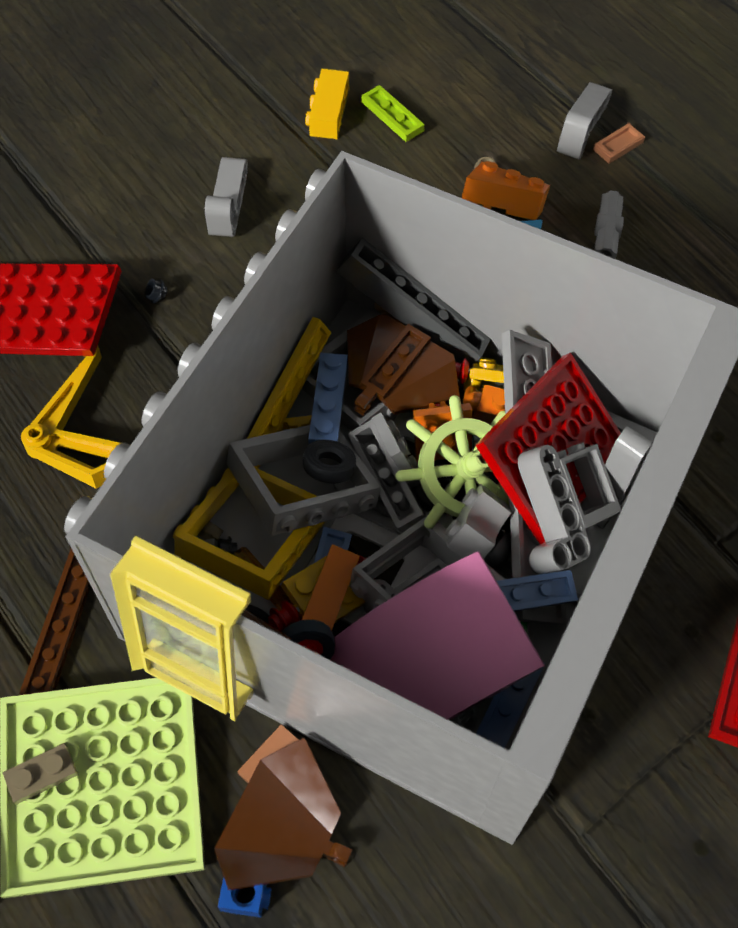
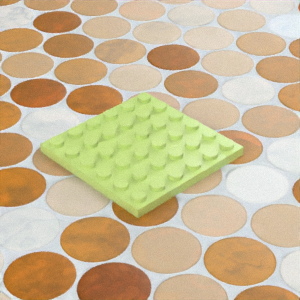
M158 678L0 698L1 898L205 870L192 696ZM65 743L78 775L17 805L13 803L2 772Z

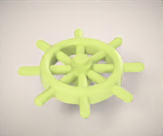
M453 395L449 399L452 420L443 424L431 433L414 419L407 422V429L420 438L424 444L420 450L418 468L399 470L396 472L395 477L400 482L420 480L425 494L435 505L424 520L426 528L432 529L444 512L458 517L465 504L455 500L454 497L463 484L466 494L472 488L477 489L476 483L478 485L482 484L509 505V496L501 484L498 483L497 485L483 474L492 470L476 446L470 452L467 434H471L481 440L505 415V411H500L490 425L481 420L464 418L460 398ZM455 434L458 453L442 442V440L449 435ZM435 453H439L451 465L434 466ZM452 476V481L444 491L437 478Z

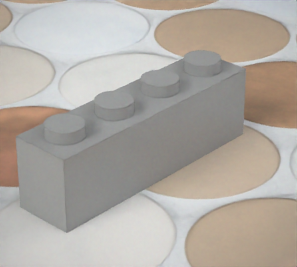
M370 420L349 432L348 436L360 459L381 486L379 495L397 529L403 533L425 518L427 515L409 483L396 480L395 475L399 469L390 457L373 421Z

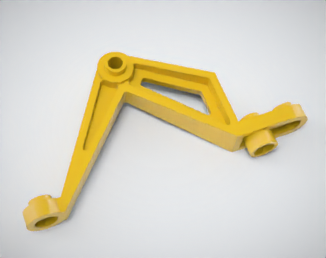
M98 346L95 355L86 356L42 411L21 434V440L29 456L96 489L101 487L106 480L104 476L106 463L94 468L57 451V449L63 447L108 458L113 449L120 444L119 442L63 431L102 358Z

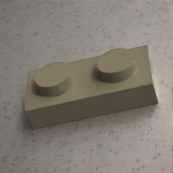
M65 743L2 772L12 801L16 805L78 775Z

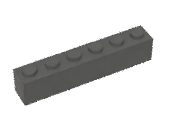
M364 238L348 252L336 273L405 326L410 324L430 336L433 343L454 355L455 362L461 363L466 358L470 367L482 357L490 338Z

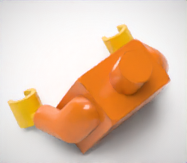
M468 375L462 389L465 391L463 404L470 403L473 411L472 419L481 420L490 425L500 411H505L504 389L484 385L480 390L483 380L472 379Z

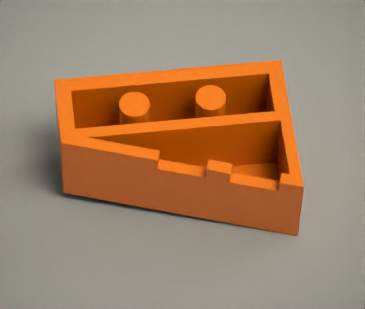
M485 161L481 162L467 176L461 198L472 203L482 204L483 207L490 210L491 207L506 209L505 214L537 220L543 211L550 185L544 183L540 178H529L521 175L517 170H505L498 167L494 162Z

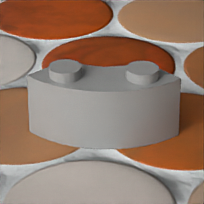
M480 484L476 490L472 488L462 500L465 506L457 519L445 531V535L448 536L447 547L461 558H465L478 551L484 559L495 546V541L501 527L512 513L506 502Z

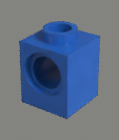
M223 877L218 908L221 912L261 918L262 908L268 909L271 888L266 887L267 884L252 886L255 889L254 899L247 904H242L237 900V895L241 889L228 891Z

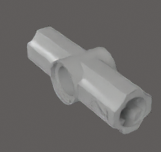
M610 190L608 193L602 194L600 212L597 216L594 236H597L594 251L616 259L618 241L624 217H621L623 196L618 191Z

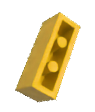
M321 69L319 78H315V95L311 94V111H307L305 123L306 126H309L310 136L338 139L349 92V72Z

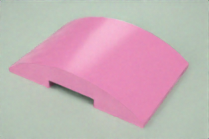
M478 551L410 586L351 624L335 637V652L330 661L447 720L455 718L545 666L481 553Z

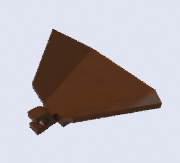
M386 314L375 316L347 330L349 386L364 390L355 400V411L365 416L376 398L381 400L394 415L429 408V403L440 404L441 401H444L446 404H449V399L453 395L460 398L454 355L433 343L430 336L410 324L405 326Z
M305 737L259 761L214 850L228 891L313 876L322 856L345 867L352 849L330 841L341 812Z

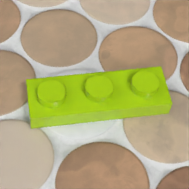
M380 85L362 95V103L405 142L424 132V124Z

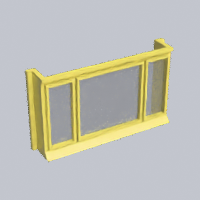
M135 536L131 541L132 546L110 573L132 671L145 669V672L224 714L229 712L230 719L235 721L248 699H251L253 696V689L236 680L233 626L249 604L250 593Z

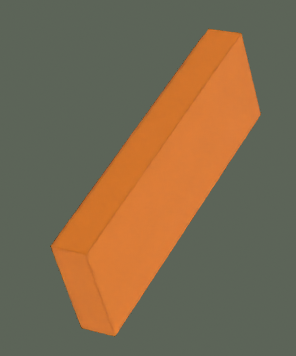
M334 544L331 545L301 620L313 619L321 621L329 626L332 631L351 581L352 570L359 560V555Z

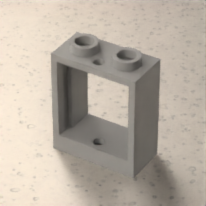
M583 442L568 447V454L566 450L557 452L585 529L621 512L597 444L585 447ZM572 461L575 463L591 507L585 511H582L566 464Z

